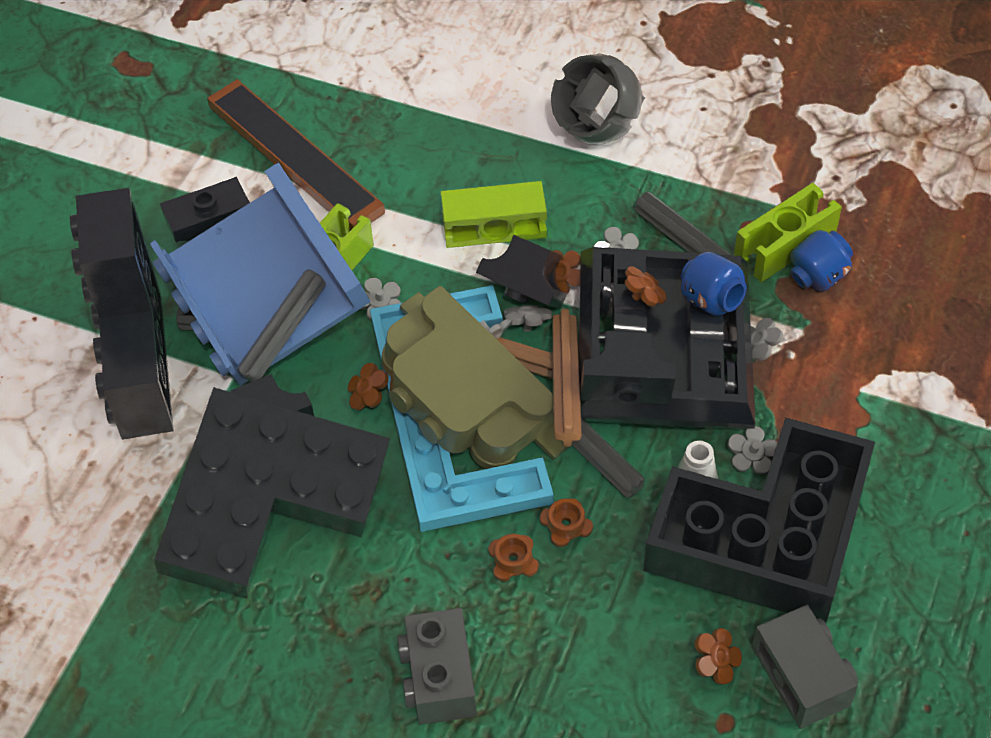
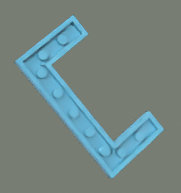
M493 285L450 293L479 323L484 320L491 328L503 321ZM402 303L370 309L380 359L382 358V351L386 344L389 328L405 316L400 310ZM388 374L389 380L387 384V389L389 394L391 376ZM391 402L421 532L548 506L554 503V494L543 457L455 475L450 453L444 450L438 443L433 444L428 441L422 434L419 424L408 413L400 412Z

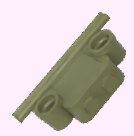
M441 285L425 297L418 292L400 305V310L405 316L389 328L386 344L382 351L381 362L384 370L391 376L389 388L391 402L400 412L408 413L419 424L422 434L428 441L433 444L438 443L444 450L451 453H461L470 447V453L474 461L485 469L513 464L518 452L532 441L553 460L571 447L563 446L561 440L554 438L553 394Z

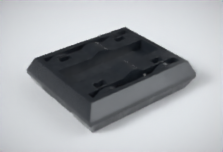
M591 247L581 251L578 348L580 383L584 360L599 356V343H605L606 332H599L600 317H607L610 297H613V311L609 331L652 333L653 351L663 361L675 364L676 380L670 404L635 403L623 405L618 402L580 400L581 419L591 422L634 423L735 431L755 429L747 261L741 256L720 255L737 264L743 270L747 290L742 303L735 310L723 315L713 316L690 304L683 298L681 292V273L684 266L702 253ZM632 266L643 273L647 272L658 281V286L666 293L667 300L663 304L657 303L655 306L647 305L641 298L639 301H636L632 297L633 292L625 285V280L627 279L625 271L628 267ZM724 324L727 325L728 340H723ZM723 350L729 351V359H724ZM718 369H719L720 378H716Z

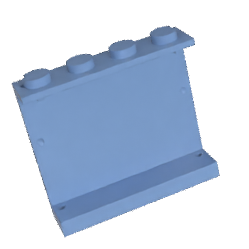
M279 162L264 171L273 185V189L183 246L168 254L165 249H161L156 241L150 243L158 256V259L152 262L165 283L172 280L177 289L171 292L173 298L184 314L191 310L196 320L190 323L195 334L203 345L211 342L215 352L209 355L212 362L222 376L230 373L240 386L248 380L239 374L237 366L307 269L318 273L326 282L325 287L270 366L370 303L362 285Z

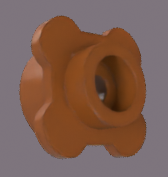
M560 499L554 502L550 508L544 509L540 514V523L548 527L552 534L551 542L558 547L567 546L569 541L576 537H588L593 531L592 521L585 519V511L581 503L576 499ZM568 520L571 523L569 525H564L562 521Z
M508 534L491 542L488 550L490 556L494 557L496 566L493 569V573L496 579L508 581L512 576L523 574L531 577L537 573L539 563L533 559V540L529 536ZM515 555L518 559L511 561L509 557Z

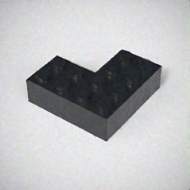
M130 188L77 195V214L70 215V227L73 239L78 241L79 248L72 249L71 255L76 276L84 275L81 278L85 302H93L91 304V314L95 329H100V337L93 338L97 364H102V373L95 374V382L99 399H105L107 421L109 424L116 423L122 440L173 432L162 296Z
M213 387L154 559L157 573L247 599L274 513L362 538L390 438Z
M785 417L763 491L672 466L646 542L643 571L786 613L808 605L816 619L821 618L827 623L875 441Z

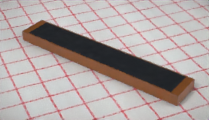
M238 79L207 98L209 108L273 164L279 162L287 176L328 212L337 203L348 208L351 213L348 217L350 231L357 225V219L361 215L370 219L372 223L385 214L384 204Z

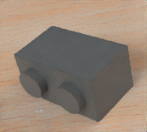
M808 605L757 626L752 645L754 653L799 729L851 707L858 687L857 674L852 664L846 658L841 659L832 645L833 638L827 624L821 618L816 619Z

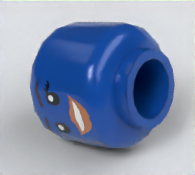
M814 231L791 251L790 260L794 268L790 270V274L794 281L805 290L812 287L819 292L827 291L851 271L852 262L850 258L853 256V251L847 241L837 232Z
M705 252L696 256L682 270L681 292L683 298L710 315L719 316L735 310L742 303L746 295L747 286L743 270L737 264L714 252Z

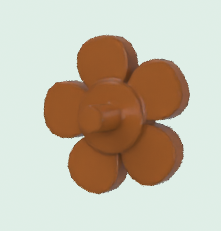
M553 250V252L562 255L556 269L557 285L564 293L568 294L570 291L569 284L574 287L580 286V269H576L580 265V254L571 250L563 255L561 251Z
M632 266L627 268L625 271L627 276L625 285L633 292L632 297L636 301H639L641 298L647 305L655 306L657 303L663 304L667 300L666 293L658 286V281L647 272L643 273Z
M374 363L365 364L360 371V377L355 375L349 381L347 389L353 393L349 400L350 406L357 411L362 410L365 405L370 408L376 407L382 400L380 389H383L388 384V374L378 370V366Z
M717 628L713 631L712 635L703 633L698 635L695 640L696 650L700 654H704L696 660L697 672L702 677L713 675L715 682L721 685L732 681V668L740 666L742 662L740 649L736 646L730 647L732 636L728 630Z

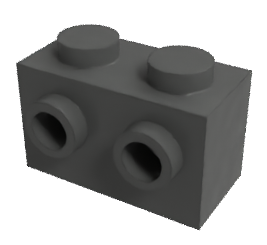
M462 608L405 616L407 634L397 636L401 664L411 663L412 678L403 679L406 707L417 708L419 725L476 717L475 691Z

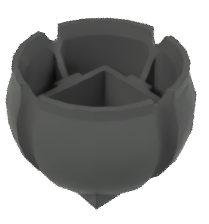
M601 53L579 56L568 62L562 68L565 75L564 78L561 80L555 79L551 92L552 112L559 126L563 127L578 141L594 145L610 143L627 134L632 128L631 120L639 117L642 103L646 98L642 95L640 82L632 69L624 65L620 59ZM612 85L617 89V101L604 119L594 110L609 86Z

